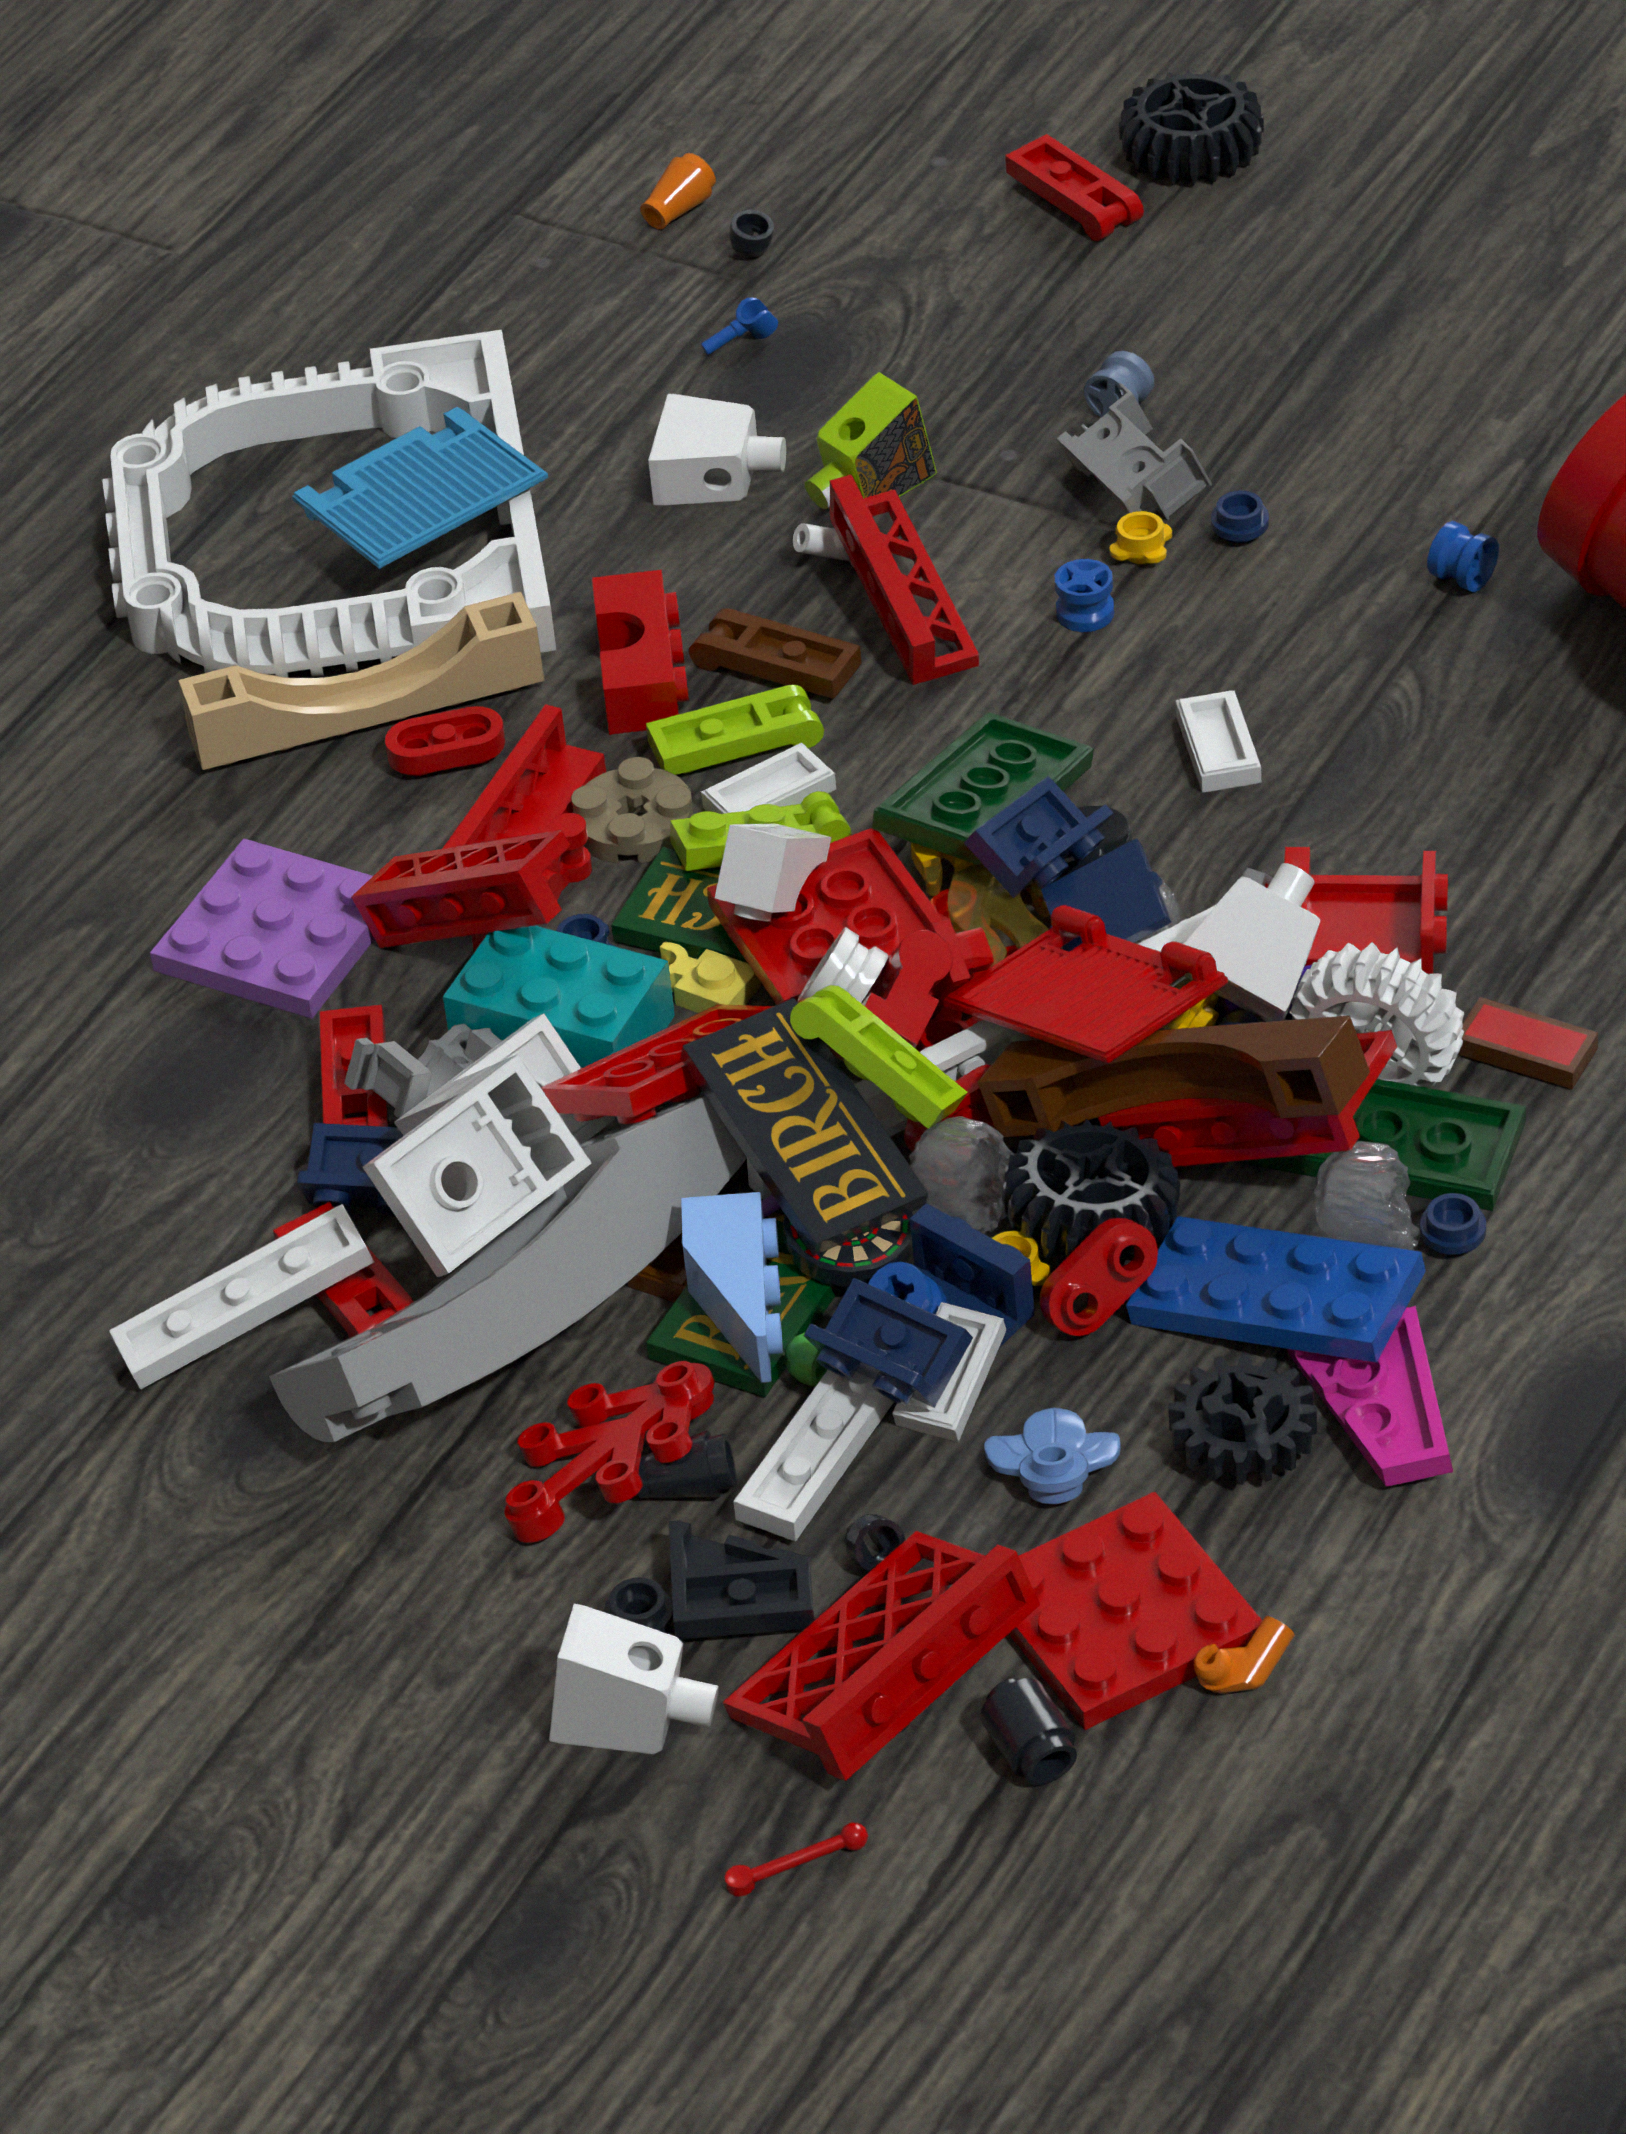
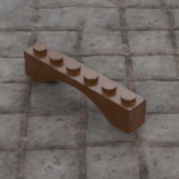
M1350 1015L1157 1030L1108 1064L1043 1040L1010 1042L978 1081V1085L998 1137L1035 1135L1037 1128H1045L1055 1132L1061 1121L1074 1126L1084 1122L1086 1118L1090 1120L1112 1112L1145 1104L1187 1098H1220L1243 1101L1267 1109L1279 1118L1339 1115L1370 1071Z

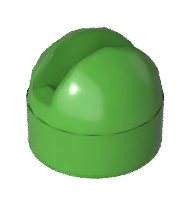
M804 1332L795 1336L786 1347V1357L788 1359L786 1365L791 1376L799 1382L815 1388L827 1372V1369L816 1361L820 1352L804 1337Z

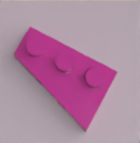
M1416 1306L1405 1309L1377 1363L1287 1349L1290 1357L1386 1487L1453 1472Z

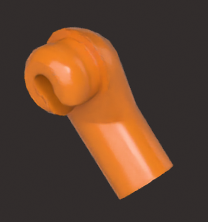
M1265 1616L1246 1647L1218 1650L1216 1644H1211L1201 1648L1194 1659V1670L1197 1678L1203 1687L1219 1694L1257 1689L1266 1682L1295 1634L1279 1620Z

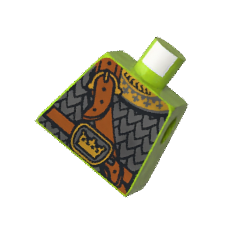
M880 372L874 375L819 430L816 441L824 468L805 482V489L815 504L822 509H827L830 507V480L852 475L863 498L894 489L900 497L933 477L937 470L917 396Z

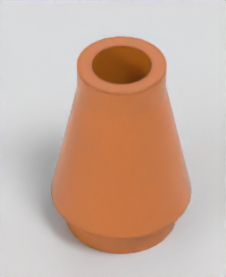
M686 153L682 157L673 158L649 198L641 205L640 212L643 218L652 227L661 230L674 219L709 199L712 195V187L716 183L713 170L706 161L692 153Z

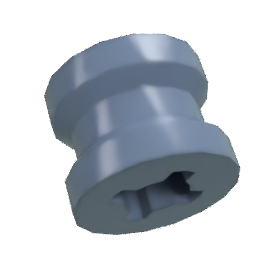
M1115 351L1104 360L1100 370L1092 374L1084 386V397L1088 406L1096 415L1103 417L1110 411L1109 407L1125 395L1119 385L1121 383L1133 393L1138 403L1150 395L1154 388V376L1150 367L1143 359L1131 352Z

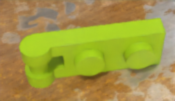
M787 685L646 723L648 743L661 769L674 775L693 772L703 767L740 757H748L755 753L788 744L795 746L803 743L807 748H811L818 744L824 736V727L818 715L811 711V702L805 690L798 685Z
M821 791L810 793L803 799L801 804L779 807L772 804H761L752 807L748 811L724 814L705 811L696 813L691 818L670 820V842L686 871L721 867L729 826L734 824L775 823L831 837V842L851 836L852 833L845 818L839 814L838 806L830 794Z
M829 985L820 989L812 997L799 1002L791 1011L790 1023L793 1030L799 1036L805 1039L817 1037L822 1039L844 1058L845 1065L852 1073L864 1080L872 1081L893 1099L895 1107L902 1115L912 1121L921 1122L928 1129L953 1113L968 1093L845 989L839 986Z

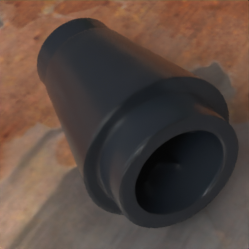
M708 1430L691 1436L693 1442L691 1450L684 1457L673 1462H658L652 1452L646 1454L645 1457H641L639 1475L643 1486L638 1493L641 1499L648 1497H721L723 1489L736 1487L735 1461L727 1435L724 1433L711 1436Z

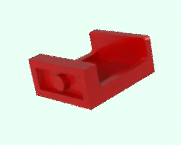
M1285 847L1284 863L1292 864L1302 869L1315 881L1301 906L1321 920L1305 966L1317 962L1325 955L1327 950L1339 952L1347 943H1350L1362 951L1373 942L1381 953L1390 954L1394 949L1398 948L1401 959L1410 963L1421 959V970L1426 974H1433L1434 954H1446L1447 916H1435V911H1448V874H1436V851H1423V870L1420 876L1311 875L1310 847Z

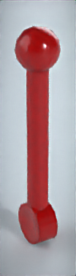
M851 1822L843 1826L839 1835L750 1869L746 1865H735L729 1868L725 1874L727 1890L734 1896H746L753 1891L755 1882L843 1848L853 1851L860 1850L868 1841V1832L862 1824Z

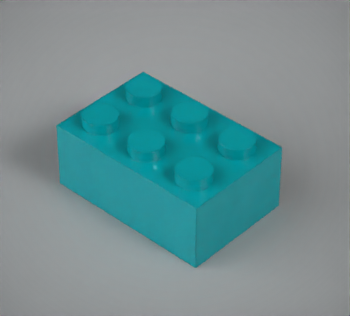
M538 926L489 932L443 996L448 1031L454 1025L460 1024L467 1025L471 1030L490 1028L491 1032L502 1041L534 1017L545 1014L581 1068L666 1029L675 1016L668 960Z

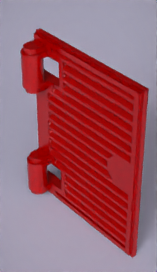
M1062 905L1056 907L1051 914L1052 928L956 989L942 1000L943 1005L1108 1064L1228 983V977L1225 976V973L1217 971L1216 961L1209 952L1176 941L1166 943L1160 952L1106 934L1105 924L1099 916ZM1077 936L1082 938V944L1070 952L1060 949V947ZM1186 973L1192 974L1193 980L1182 988L1178 989L1169 986Z

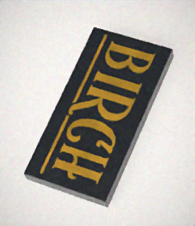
M792 998L683 1045L680 1059L812 1255L815 1256L922 1208L927 1203L929 1193L825 1042L819 1037L805 1039L793 1030L790 1023V1014L793 1007L798 1003Z

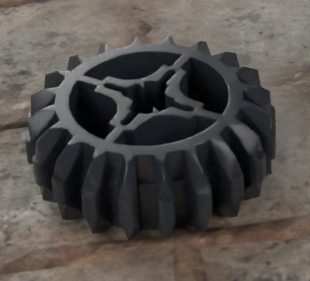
M1188 70L1186 74L1177 76L1167 72L1163 80L1148 79L1146 87L1134 88L1132 97L1124 100L1121 122H1119V139L1122 140V149L1125 152L1126 161L1135 163L1137 172H1150L1153 180H1159L1164 177L1170 178L1172 185L1180 180H1190L1194 185L1197 180L1201 179L1216 182L1218 175L1221 174L1235 176L1237 167L1244 168L1250 166L1251 157L1259 154L1262 132H1264V115L1261 114V105L1257 102V94L1248 91L1245 82H1232L1228 74L1214 77L1210 70L1203 74H1192Z
M1086 1118L1081 1126H1070L1066 1122L1061 1121L1055 1132L1045 1128H1037L1033 1140H1020L1018 1151L1014 1155L1009 1156V1164L1005 1168L1002 1202L1005 1204V1213L1008 1214L1011 1231H1019L1027 1238H1033L1038 1246H1042L1045 1258H1051L1058 1254L1068 1257L1101 1223L1113 1218H1126L1144 1226L1154 1236L1157 1245H1161L1165 1235L1174 1224V1220L1177 1219L1181 1185L1180 1181H1178V1171L1172 1165V1155L1159 1151L1157 1139L1147 1138L1140 1140L1137 1127L1121 1131L1115 1129L1111 1121L1105 1126L1092 1125ZM1129 1245L1121 1251L1119 1257L1121 1265L1124 1264L1129 1253L1134 1255L1133 1245Z

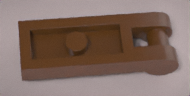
M729 608L721 609L709 623V633H701L689 647L691 660L705 671H714L719 666L780 684L798 685L805 691L835 699L862 664L860 645Z

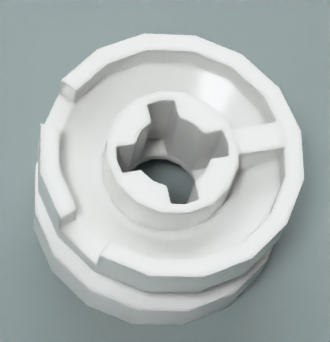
M845 927L811 975L798 998V1003L812 997L817 991L829 985H836L845 989L861 1003L884 967L888 954L876 946L867 949L858 943L859 935Z

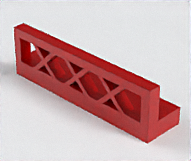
M852 475L830 480V521L912 685L979 666V653L896 490L863 498ZM888 512L893 525L888 534L880 532L873 516ZM891 553L913 560L914 566L908 576L900 572ZM912 594L934 601L936 606L929 617L922 615ZM933 636L955 643L958 651L935 658V639Z
M545 704L442 849L541 833L558 815L573 813L571 797L577 788L585 786L595 777L606 773L604 754L566 745L562 708Z
M557 830L395 856L356 891L351 898L380 948L494 932L495 930L501 931L548 924L562 909L542 872L570 844L563 831Z

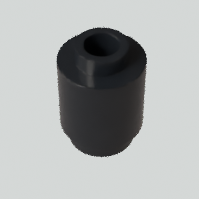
M1011 1678L999 1683L989 1692L986 1702L981 1709L980 1720L1013 1773L1019 1777H1025L1030 1784L1035 1786L1049 1784L1065 1775L1077 1759V1751L1074 1748L1075 1735L1043 1685L1038 1680L1032 1678Z

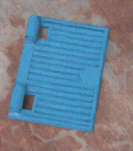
M455 407L443 414L446 428L432 435L419 426L332 472L334 487L319 494L307 485L294 492L292 499L304 509L309 520L321 522L380 569L541 483L548 478V473L459 407Z

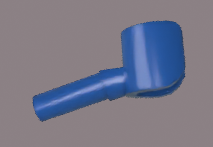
M746 298L737 307V319L702 342L701 347L709 355L747 331L755 338H767L777 329V318L768 311V308L759 299Z

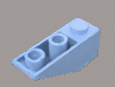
M760 1192L681 1198L682 1245L688 1292L761 1383L771 1382L770 1354L783 1353L780 1313L769 1314L768 1306L781 1305L778 1265L767 1266L766 1258L779 1257L776 1218L763 1219Z

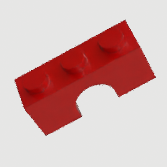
M662 570L593 577L594 603L609 735L647 731L646 723L679 715L677 703L689 701L685 666L673 667V665L685 664L681 629L669 630V628L680 627L676 592L664 593Z

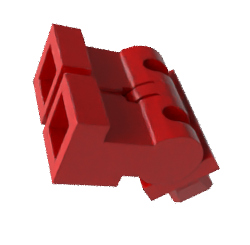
M950 919L932 923L927 930L911 932L889 955L862 1005L915 1048L931 1016L939 1014L945 1007L942 999L975 978L976 972L987 970L994 963L993 954L984 930L980 927L955 934ZM831 1047L829 1048L835 1057L844 1061V1058L841 1055H839Z

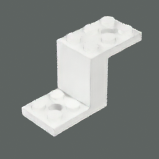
M545 1014L531 1019L397 1119L394 1123L403 1134V1137L363 1166V1169L437 1277L450 1273L592 1164L579 1144L589 1140L615 1120L614 1116H604L591 1121H575L573 1114L557 1113L541 1087L581 1069Z

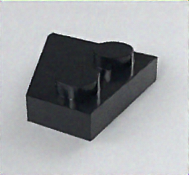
M680 1520L669 1521L673 1623L675 1636L679 1640L806 1629L815 1621L811 1567L808 1556L780 1548L773 1550L764 1549L754 1541L730 1534L724 1544L692 1535L691 1523Z

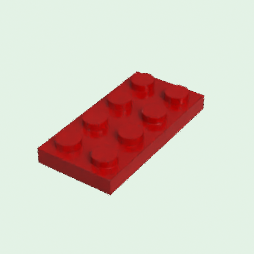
M715 1005L541 1087L557 1113L573 1114L575 1121H591L604 1116H617L618 1122L621 1124H631L647 1120L656 1115V1106L664 1102L690 1099L701 1093L700 1087L680 1059L683 1045L774 1006Z

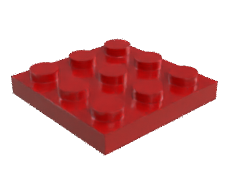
M872 828L831 842L827 861L817 865L804 882L796 901L795 911L772 913L771 921H760L735 915V903L715 899L717 884L707 888L709 907L776 1005L792 998L798 1003V998L811 975L845 927L859 935L858 943L867 949L876 946L887 953L889 957L908 934L917 930H927L932 923L943 920L880 832Z
M1154 1491L1019 1555L1040 1606L1015 1627L1009 1635L1082 1728L1087 1730L1196 1677L1194 1659L1201 1648L1211 1644H1216L1218 1650L1246 1647L1260 1626L1262 1619Z

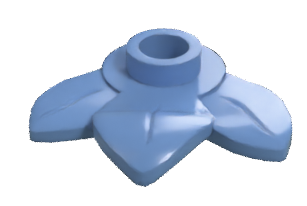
M1048 1408L1038 1411L1026 1420L1023 1434L992 1436L984 1444L987 1461L996 1472L1020 1477L1022 1484L1028 1488L1030 1497L1046 1504L1064 1503L1078 1497L1083 1490V1482L1087 1479L1088 1472L1111 1465L1116 1461L1121 1450L1118 1434L1111 1432L1086 1433L1083 1420L1078 1414L1062 1408Z

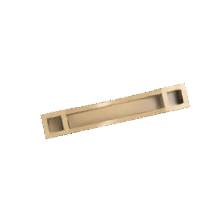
M517 592L464 606L443 628L418 646L387 662L358 672L326 678H286L261 674L235 665L178 681L189 736L201 768L205 770L221 765H230L240 760L278 750H287L297 745L335 735H345L352 731L381 723L402 720L412 715L446 706L459 705L466 701L492 694L517 690L523 686L544 681L537 626L522 593Z

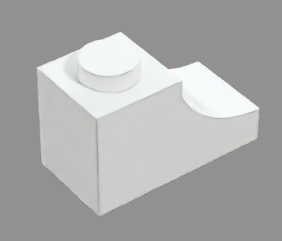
M775 823L730 825L715 899L735 903V915L760 921H771L772 913L795 911L798 895L807 877L817 865L827 861L831 837Z

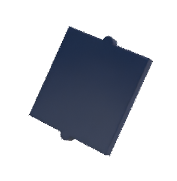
M1137 838L1041 889L1050 916L1056 907L1067 905L1099 916L1105 924L1106 934L1133 943L1172 923L1159 887L1162 885V879L1156 872L1151 870L1143 846ZM1077 936L1062 946L1063 950L1070 952L1082 944V938Z

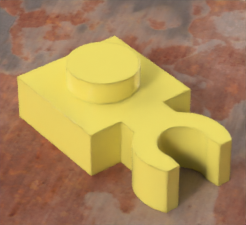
M664 942L660 946L661 959L668 960L671 988L675 994L677 1006L700 1013L715 1005H746L761 987V981L748 963L706 949L698 959L688 957L687 951L678 944Z

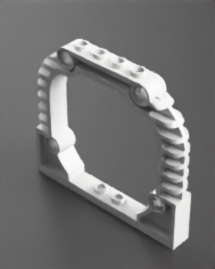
M502 330L370 349L372 367L350 370L349 361L338 363L339 372L317 375L316 366L306 367V377L285 380L283 371L272 372V382L251 384L250 376L238 378L239 387L218 392L216 383L206 387V397L187 406L185 398L174 403V414L156 429L152 419L143 430V434L130 435L118 441L111 450L113 478L102 479L108 512L106 513L110 546L115 547L109 548L110 565L114 581L112 592L117 618L128 617L134 645L141 651L151 654L168 652L180 664L181 656L194 663L204 666L205 673L237 665L261 674H276V676L289 678L288 672L310 669L312 677L324 676L323 667L345 664L346 671L351 672L358 670L357 662L380 659L381 663L387 662L393 656H399L424 642L443 628L464 606L521 592L537 626L540 653L557 651L530 488L497 506L500 525L511 524L513 537L492 540L473 558L454 570L444 567H431L421 570L410 577L406 582L405 589L279 609L239 610L201 599L199 584L194 573L183 565L171 563L166 518L180 511L189 501L192 490L190 475L226 453L259 444L371 428H382L384 433L393 438H398L419 426L428 432H438L446 428L443 414L455 407H459L524 455Z

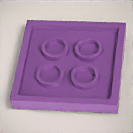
M243 839L152 949L150 956L153 971L312 1019L374 941L372 933L351 898L373 876Z

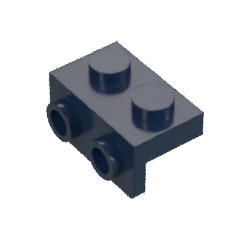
M1047 776L978 827L964 844L1008 893L1015 898L1033 883L1041 890L1054 882L1069 867L1065 859L1070 855L1079 863L1094 851L1105 839L1099 829L1114 813L1104 804L1086 818L1057 784Z
M314 1123L307 1171L298 1172L297 1186L308 1203L313 1204L314 1208L330 1202L334 1208L343 1204L347 1213L351 1211L352 1207L376 1208L379 1213L396 1217L363 1169V1166L402 1138L403 1134L401 1131H397V1127Z
M927 1203L910 1218L914 1266L942 1288L947 1304L1003 1318L1006 1333L1000 1347L1035 1315L1030 1259L1025 1257L1018 1249L995 1241L973 1229L965 1220L956 1216L951 1217ZM904 1291L901 1292L898 1298L902 1300L905 1298Z
M853 1278L825 1330L810 1324L804 1334V1337L820 1352L816 1361L827 1370L848 1380H852L854 1374L858 1372L875 1380L872 1384L874 1390L900 1405L908 1406L911 1398H914L933 1408L937 1405L973 1339L965 1328L856 1278Z

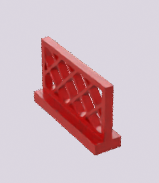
M1392 1030L1357 1034L1370 1073L1339 1115L1279 1118L1267 1109L1243 1101L1220 1098H1187L1123 1109L1100 1116L1098 1119L1101 1126H1105L1111 1121L1114 1128L1121 1131L1137 1127L1140 1140L1147 1138L1157 1139L1159 1151L1172 1155V1165L1174 1167L1351 1151L1360 1137L1353 1116L1396 1050L1397 1044Z
M915 1531L725 1699L723 1704L731 1719L818 1754L828 1774L846 1781L1038 1608L1040 1603L1015 1550L997 1545L988 1554L982 1555ZM923 1558L934 1562V1567L906 1574ZM932 1590V1597L901 1605V1598ZM886 1603L885 1610L856 1618L866 1608ZM884 1633V1640L853 1648V1641ZM837 1646V1653L808 1661L818 1651ZM835 1676V1684L804 1692L805 1684ZM788 1689V1697L759 1705L768 1695Z

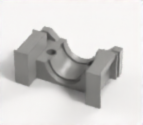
M1121 383L1119 385L1125 395L1109 407L1110 411L1089 428L1084 424L1081 425L1085 432L1079 437L1076 435L1071 437L1065 431L1057 440L1072 465L1086 476L1092 474L1125 514L1141 511L1140 506L1150 499L1155 509L1169 520L1171 514L1207 485L1211 486L1212 483L1194 451L1181 438L1166 451L1162 452L1145 436L1153 428L1133 393Z
M465 1024L454 1025L440 1039L429 1041L426 1050L417 1060L395 1041L374 1044L368 1038L356 1039L344 1084L352 1090L363 1088L364 1090L375 1091L395 1108L394 1115L400 1118L502 1042V1040L494 1035L490 1028L471 1030Z

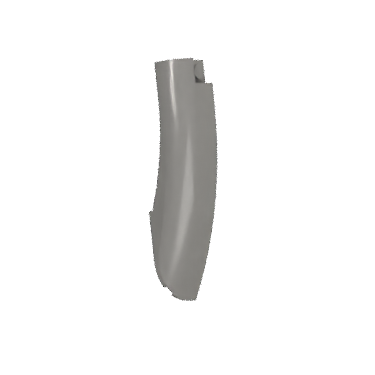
M702 1090L695 1097L671 1102L655 1109L656 1115L647 1120L622 1124L579 1144L592 1164L478 1250L467 1262L424 1296L373 1328L269 1376L283 1407L293 1421L304 1432L317 1440L336 1442L387 1416L428 1405L513 1362L553 1338L618 1291L682 1233L681 1198L717 1195L747 1158Z

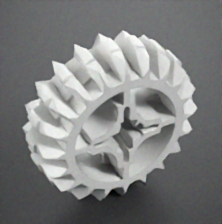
M1371 942L1362 951L1350 943H1347L1339 952L1327 950L1322 958L1317 962H1313L1311 968L1305 971L1292 999L1293 1006L1290 1011L1293 1015L1292 1020L1350 1015L1356 1034L1392 1030L1397 1048L1378 1076V1079L1431 1088L1436 1082H1441L1445 1075H1448L1463 1044L1462 1037L1464 1031L1462 1030V1020L1464 1012L1456 1007L1457 993L1452 990L1441 989L1442 974H1426L1421 970V959L1412 963L1401 959L1398 948L1394 949L1390 954H1384Z

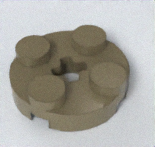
M641 757L624 760L618 769L595 777L585 786L577 788L571 797L573 813L581 815L586 821L588 840L583 847L587 848L592 856L606 862L619 863L618 854H637L638 863L654 861L662 847L674 849L670 842V820L691 818L694 815L691 791L685 782L668 771L654 768L650 760ZM632 812H641L644 813V815L639 816L633 814Z

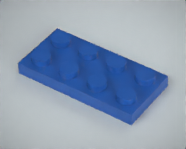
M1178 1216L1158 1250V1259L1152 1274L1132 1294L1126 1306L1132 1325L1377 1363L1426 1270L1422 1252Z

